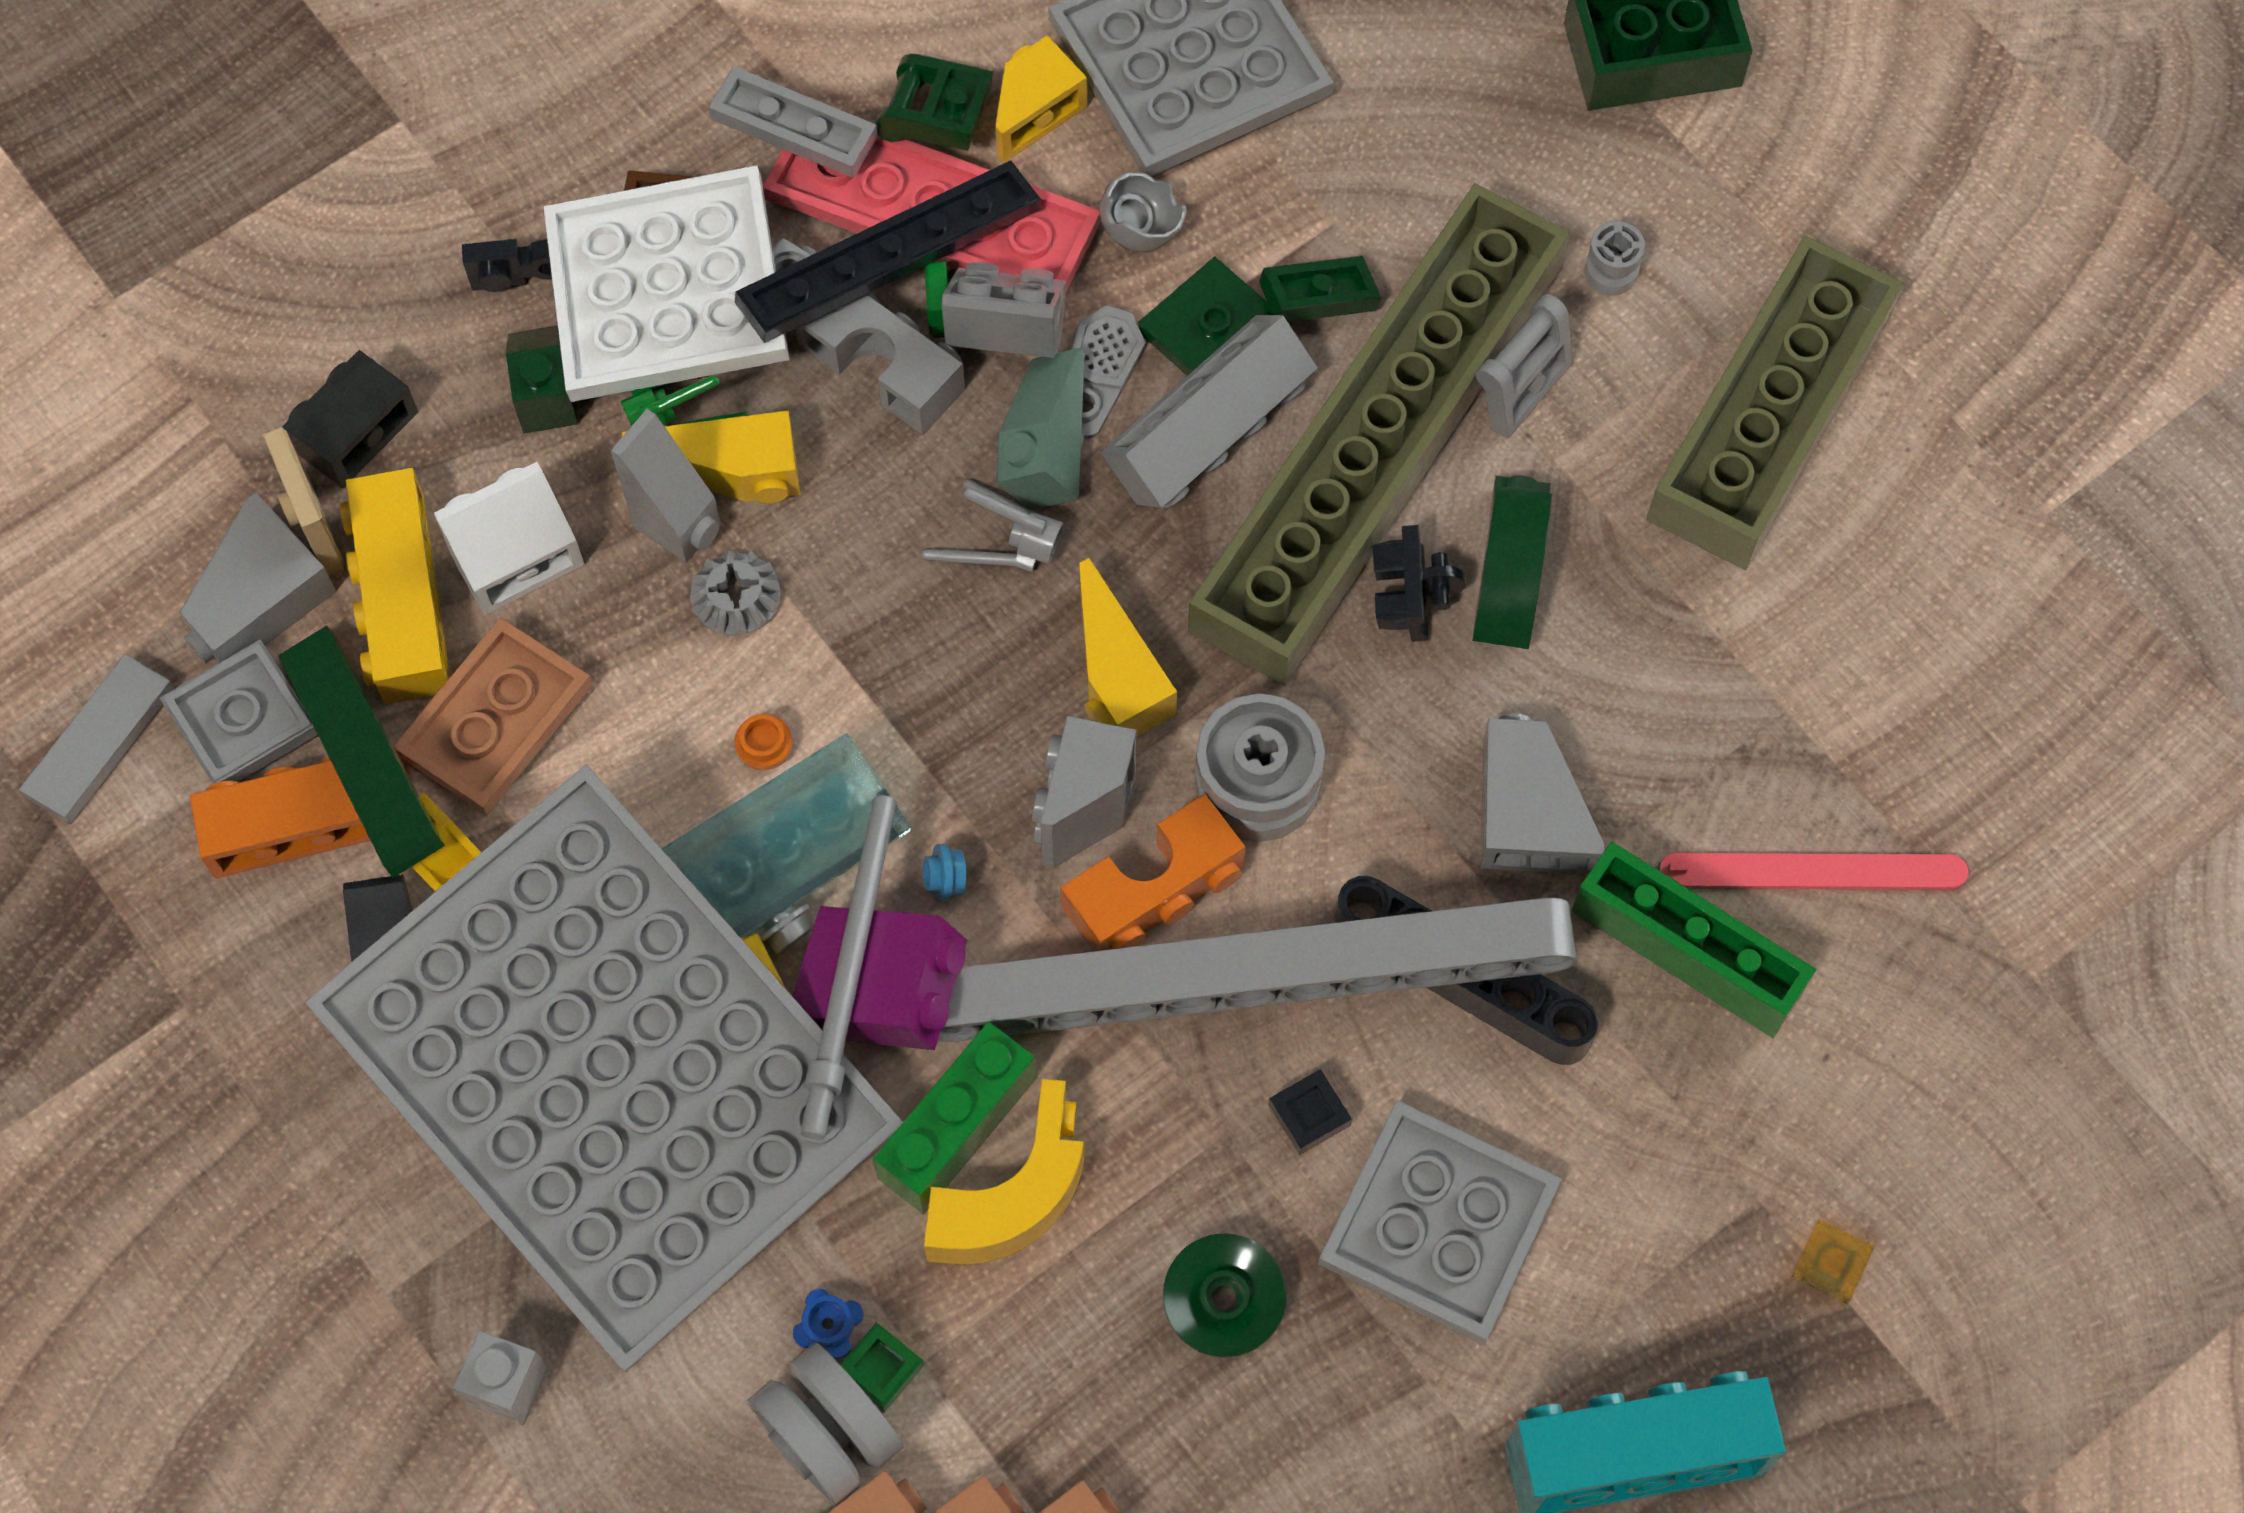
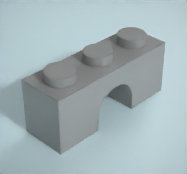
M872 291L795 328L798 345L839 375L852 361L861 356L879 355L891 361L889 367L877 378L881 405L922 435L929 430L965 391L963 362L956 351L943 342H938L937 344L921 334L918 326L907 315L901 312L893 314L882 306Z

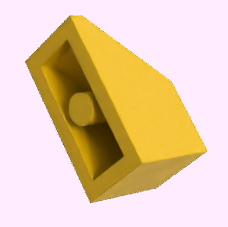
M1048 35L1033 45H1025L1019 48L1011 56L1010 60L1005 63L996 120L997 156L1003 163L1087 108V77Z

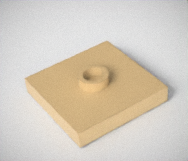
M281 427L263 434L286 489V492L277 496L290 526L300 523L316 558L324 566L328 576L345 570L344 566L346 564L310 478L287 431H283Z

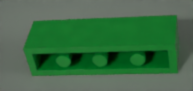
M1612 841L1581 884L1572 908V912L1773 1039L1817 970Z

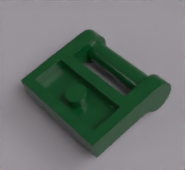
M910 53L904 55L896 71L898 82L888 107L880 111L876 121L878 135L889 142L901 141L904 137L935 143L944 148L969 151L991 90L993 71L920 54ZM925 83L932 85L923 111L910 110L917 89Z

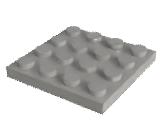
M1064 0L1048 7L1050 23L1079 70L1087 77L1088 85L1142 173L1150 177L1333 95V80L1281 0Z

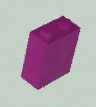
M820 906L792 993V997L822 1031L850 908ZM874 910L846 1041L935 1050L941 1029L948 1020L949 1001L957 975L965 963V948L968 940L938 915Z

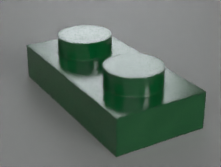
M1363 256L1265 267L1259 279L1260 287L1272 314L1283 315L1287 322L1373 312L1377 310L1381 300V294Z

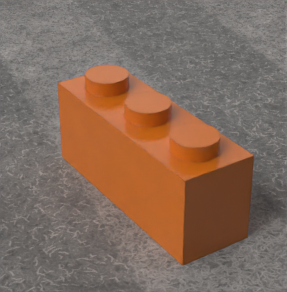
M329 756L322 759L321 763L298 769L294 767L274 768L266 772L261 778L240 783L237 781H220L208 786L206 791L189 795L200 858L215 879L371 841Z

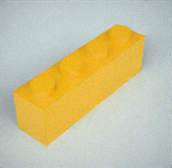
M413 468L346 480L348 501L340 503V514L346 535H353L355 551L347 552L346 558L352 584H360L362 601L353 602V610L360 636L367 634L369 651L360 653L365 683L367 686H376L384 704L436 695L450 678V670L424 493Z

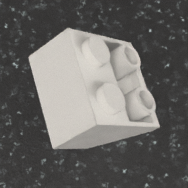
M538 462L525 468L511 469L502 474L495 483L473 494L465 493L456 496L446 504L445 508L434 513L454 563L484 616L585 565L576 538Z

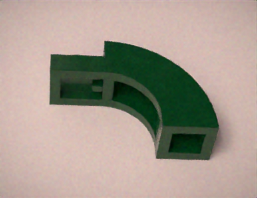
M1495 475L1472 641L1529 649L1548 533L1552 494H1550L1551 483L1538 482L1531 477L1523 475L1512 477Z

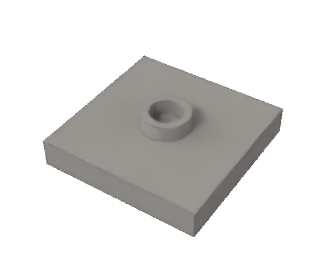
M261 640L256 641L160 697L161 702L212 784L220 781L239 782L318 735L305 708Z

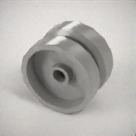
M1258 693L1232 699L1216 709L1200 731L1195 771L1197 796L1200 797L1204 793L1208 796L1239 839L1263 842L1287 836L1304 825L1317 806L1325 758V749L1320 729L1304 709L1284 697Z
M813 1342L790 1362L791 1375L807 1397V1401L803 1403L785 1384L774 1380H769L746 1401L770 1433L768 1438L787 1462L805 1481L809 1479L820 1493L836 1507L861 1486L859 1472L844 1452L843 1448L845 1446H848L865 1464L879 1469L899 1453L904 1446L895 1430L859 1385L822 1346Z

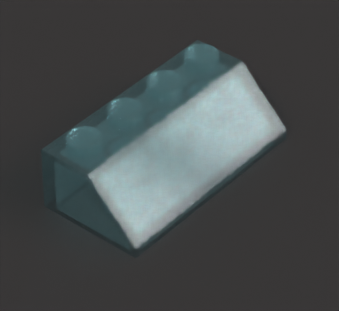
M845 733L661 849L736 934L743 938L860 863L873 799L877 795L891 796L848 733ZM897 805L888 845L912 830L911 825Z

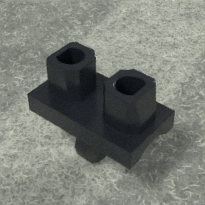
M1419 525L1402 526L1401 540H1391L1373 545V564L1376 581L1404 578L1405 590L1375 593V614L1378 628L1386 630L1409 629L1412 642L1429 641L1427 596H1433L1434 609H1449L1451 606L1450 595L1457 594L1465 589L1466 579L1464 571L1457 567L1448 566V555L1443 552L1432 554L1431 567L1425 568L1424 545L1420 543Z

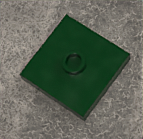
M1214 256L1138 321V327L1148 342L1188 376L1256 315L1273 314L1265 299Z

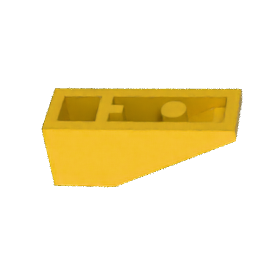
M789 411L664 426L711 492L743 502L758 501L764 504L778 503L787 497L801 495Z
M1087 558L1079 563L1089 702L1084 704L1085 710L1091 721L1136 730L1137 737L1177 715V691L1091 560Z

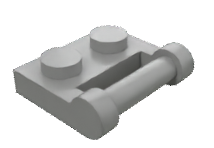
M1543 294L1532 306V316L1498 356L1494 360H1486L1475 374L1479 384L1486 390L1491 430L1508 439L1573 363L1568 311L1558 298L1550 294Z

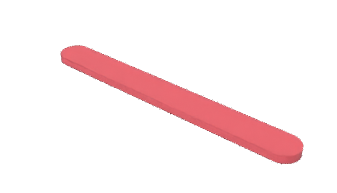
M1672 853L1662 860L1659 867L1660 872L1688 889L1955 890L1965 883L1969 875L1968 866L1965 861L1952 854Z

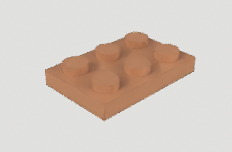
M500 617L393 747L399 758L488 816L590 690L593 682L590 675Z

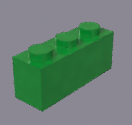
M988 1021L873 1157L872 1160L877 1179L924 1215L929 1208L931 1187L947 1188L1037 1079L1035 1056Z

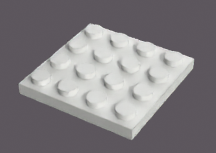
M758 165L544 206L565 388L571 402L789 360L786 335L783 334L764 343L734 303L735 291L776 272L762 179Z

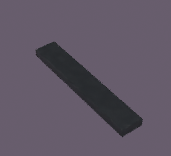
M1010 160L735 291L734 303L762 341L766 343L1039 211L1041 198Z

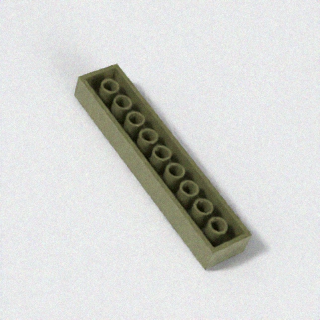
M1476 183L1473 184L1189 602V633L1286 686L1373 554V545L1381 542L1482 389V386L1476 379V371L1486 360H1494L1522 328L1532 313V306L1545 294L1562 268L1570 232Z

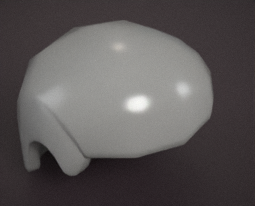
M1125 172L1111 181L1105 187L1099 209L1101 222L1110 238L1124 249L1136 252H1151L1168 243L1181 230L1187 213L1185 205H1177L1171 183L1155 181L1145 173Z

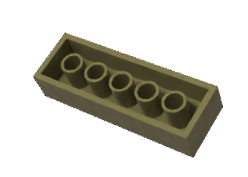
M1804 235L1656 487L1646 520L1746 571L1891 317L1904 282Z

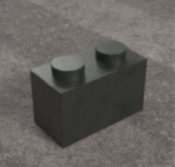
M358 350L347 362L340 363L331 371L326 383L309 400L302 401L292 410L288 421L282 427L287 431L297 454L344 489L346 487V480L353 479L417 415L418 409L408 385L361 350Z

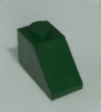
M558 325L508 334L506 359L512 402L523 434L578 425L575 401H570L565 388Z

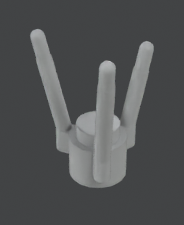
M968 479L963 483L965 488L964 497L1014 522L1008 545L1018 548L1017 554L949 549H924L921 552V557L925 560L1015 566L1033 572L1036 561L1048 565L1052 562L1061 538L1064 523L1035 513L997 492Z

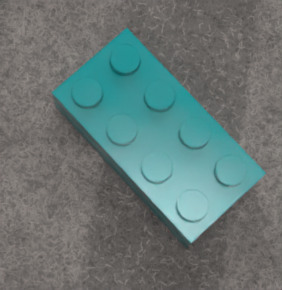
M1738 1371L1711 1378V1387L1687 1391L1684 1382H1675L1649 1389V1398L1625 1402L1622 1393H1613L1587 1400V1409L1563 1413L1560 1404H1550L1525 1411V1420L1517 1421L1505 1444L1519 1513H1563L1764 1477L1786 1453L1768 1377L1749 1380L1747 1372Z

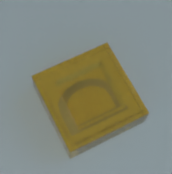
M1818 1219L1791 1277L1848 1304L1852 1299L1875 1246Z

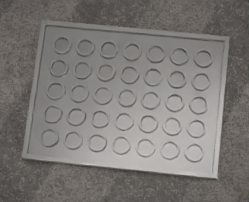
M587 764L305 1001L312 1012L624 1372H627L881 1147L903 1123L843 1054L840 1065L845 1068V1075L840 1095L833 1096L825 1138L823 1140H813L805 1138L800 1134L809 1096V1090L804 1087L810 1061L817 1059L823 1031Z

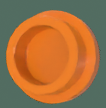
M756 714L749 717L739 726L734 744L738 757L745 765L756 770H770L781 765L789 757L793 740L790 729L783 720L769 714Z

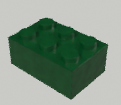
M1568 0L1564 27L1588 111L1737 88L1743 85L1753 49L1738 0Z

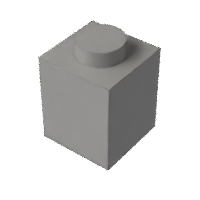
M478 1330L453 1390L466 1405L524 1425L548 1367L536 1351Z

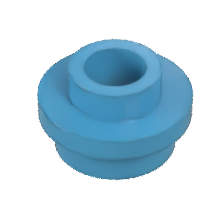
M936 844L932 856L924 857L923 883L926 891L934 892L937 902H949L951 896H962L966 887L965 858L961 849H949L947 844Z

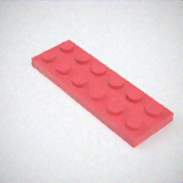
M878 135L854 178L782 149L763 184L765 200L851 232L859 233L989 170L904 138L901 141L889 142ZM1031 185L1041 198L1039 211L933 262H946V267L956 271L958 268H966L968 263H989L998 266L999 273L1020 275L1024 269H1042L1052 272L1054 274L1053 279L1067 280V292L1101 224L1100 210Z

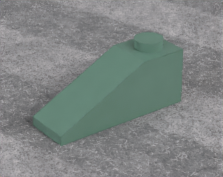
M1080 348L1059 352L1055 358L1038 357L1031 359L999 432L997 484L1029 510L1079 500L1085 352Z

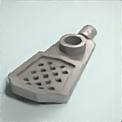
M1105 305L1078 323L1072 348H1080L1085 352L1083 401H1088L1094 406L1092 410L1082 412L1081 447L1085 438L1099 434L1146 348V342L1132 312Z

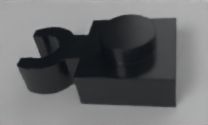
M517 239L462 244L463 265L472 291L501 292L510 287L525 286L526 277L532 276L539 279H552L548 239L538 240L529 246L519 247Z

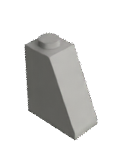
M257 492L246 499L180 611V614L191 630L190 633L184 636V639L205 664L213 658L219 664L258 640H261L264 646H266L336 592L324 566Z
M1506 714L1498 719L1488 718L1483 738L1480 869L1588 875L1604 852V842L1547 721H1532L1529 716L1523 714Z

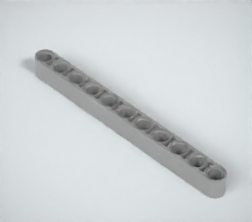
M1541 898L963 967L957 975L949 1001L948 1020L941 1029L938 1042L973 1040L988 1021L1007 1036L1558 972L1574 966L1577 962L1570 906L1563 899Z

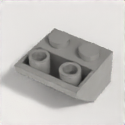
M982 262L968 263L966 268H958L942 296L945 344L1055 358L1061 345L1067 280L1053 279L1054 274L1052 272L1042 269H1024L1020 275L999 273L998 266Z
M1067 716L1063 735H1052L1046 758V769H1050L1047 789L1039 787L1032 814V822L1036 823L1034 843L1042 845L1044 866L1055 868L1124 827L1136 778V730Z

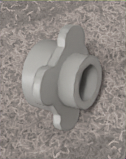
M788 902L761 922L766 929V932L760 936L763 944L768 942L777 955L810 932L814 925L805 914L810 909L808 904L806 903L795 910L791 903Z

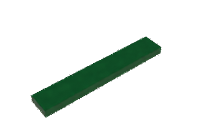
M327 625L279 654L278 656L384 868L394 878L444 847L445 844L342 647Z

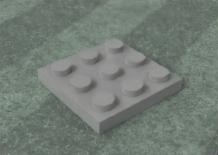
M1396 1100L1319 1257L1318 1265L1485 1346L1562 1178Z

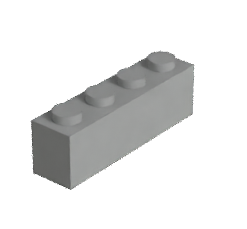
M1256 315L1101 452V455L1136 505L1158 508L1170 507L1186 496L1189 491L1187 485L1200 473L1209 472L1222 464L1228 456L1226 450L1238 439L1248 437L1261 429L1267 421L1265 415L1276 405L1288 402L1299 395L1305 388L1303 381L1317 370L1318 367L1283 315Z

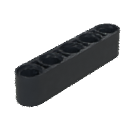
M1357 876L1348 880L1341 887L1337 900L1335 923L1364 920L1355 917L1348 909L1350 905L1357 902H1364L1375 908L1377 914L1369 919L1431 912L1432 910L1379 879L1370 876ZM1542 974L1425 987L1549 1061L1560 1065H1572L1581 1061L1587 1055L1598 1028V1016L1593 1006ZM1509 991L1522 993L1528 998L1531 1006L1520 1010L1510 1008L1504 1003L1501 995ZM1560 1021L1573 1023L1580 1029L1582 1037L1577 1040L1561 1038L1554 1030L1553 1025Z

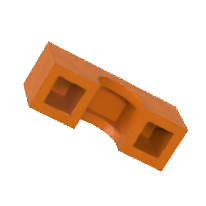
M1205 793L1157 824V847L1170 864L1161 876L1149 881L1133 880L1125 876L1112 859L1107 856L1060 887L1061 908L1093 952L1139 946L1146 938L1145 932L1162 921L1166 925L1177 922L1194 907V900L1211 889L1214 893H1219L1230 887L1242 875L1241 869L1244 868L1246 846Z

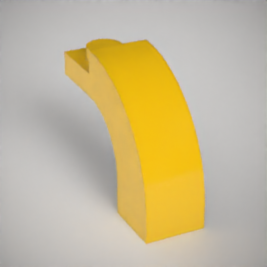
M1042 1079L1034 1146L1025 1165L1011 1179L985 1190L931 1187L924 1241L927 1262L977 1264L1004 1258L1028 1247L1041 1238L1063 1215L1077 1190L1084 1164V1142L1062 1140L1063 1137L1074 1138L1077 1102L1067 1101L1066 1081Z

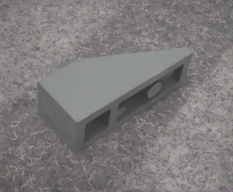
M646 409L611 449V454L634 529L687 563L698 549H706L718 534L721 521L715 497L657 415Z

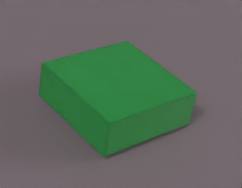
M946 262L929 263L927 267H924L929 334L932 335V338H945L942 296L948 286Z
M876 1322L840 1365L870 1400L882 1411L886 1412L925 1364L922 1358Z

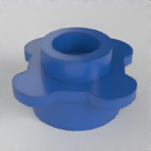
M823 1289L810 1292L805 1299L806 1307L802 1314V1322L793 1329V1338L796 1344L802 1348H807L813 1342H816L834 1359L846 1357L851 1351L849 1339L854 1326L860 1324L864 1317L862 1307L854 1300L844 1302L836 1296L829 1295ZM832 1319L834 1326L828 1330L824 1329L822 1326L824 1320Z

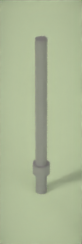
M877 795L873 799L816 1060L810 1061L804 1087L809 1090V1096L800 1134L808 1139L823 1140L825 1138L833 1096L840 1095L845 1068L840 1064L897 801L889 796Z

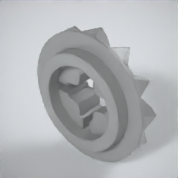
M727 549L723 556L713 560L706 557L703 568L697 575H692V587L689 597L694 613L706 627L725 635H742L759 629L772 618L778 608L781 591L778 578L770 562L765 563L757 558L751 550L747 554L734 553ZM735 575L736 579H739L741 587H750L741 591L740 608L735 609L733 601H730L728 593H719L728 589V581H730V576Z

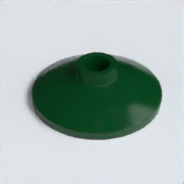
M1213 1234L1192 1242L1173 1260L1165 1277L1163 1303L1171 1327L1185 1344L1208 1356L1231 1358L1256 1350L1274 1334L1284 1314L1286 1286L1279 1265L1272 1255L1257 1242L1235 1234ZM1227 1288L1235 1294L1236 1302L1231 1308L1224 1310L1214 1305L1212 1296L1218 1289Z

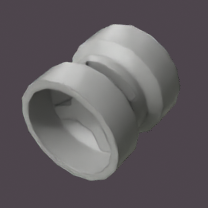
M1610 221L1599 226L1593 233L1584 273L1586 281L1594 290L1610 296L1620 295L1629 291L1636 283L1645 250L1644 237L1638 228L1627 222Z

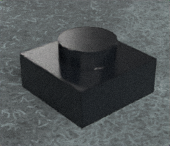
M1321 1069L1269 1098L1268 1105L1299 1155L1351 1126V1116Z

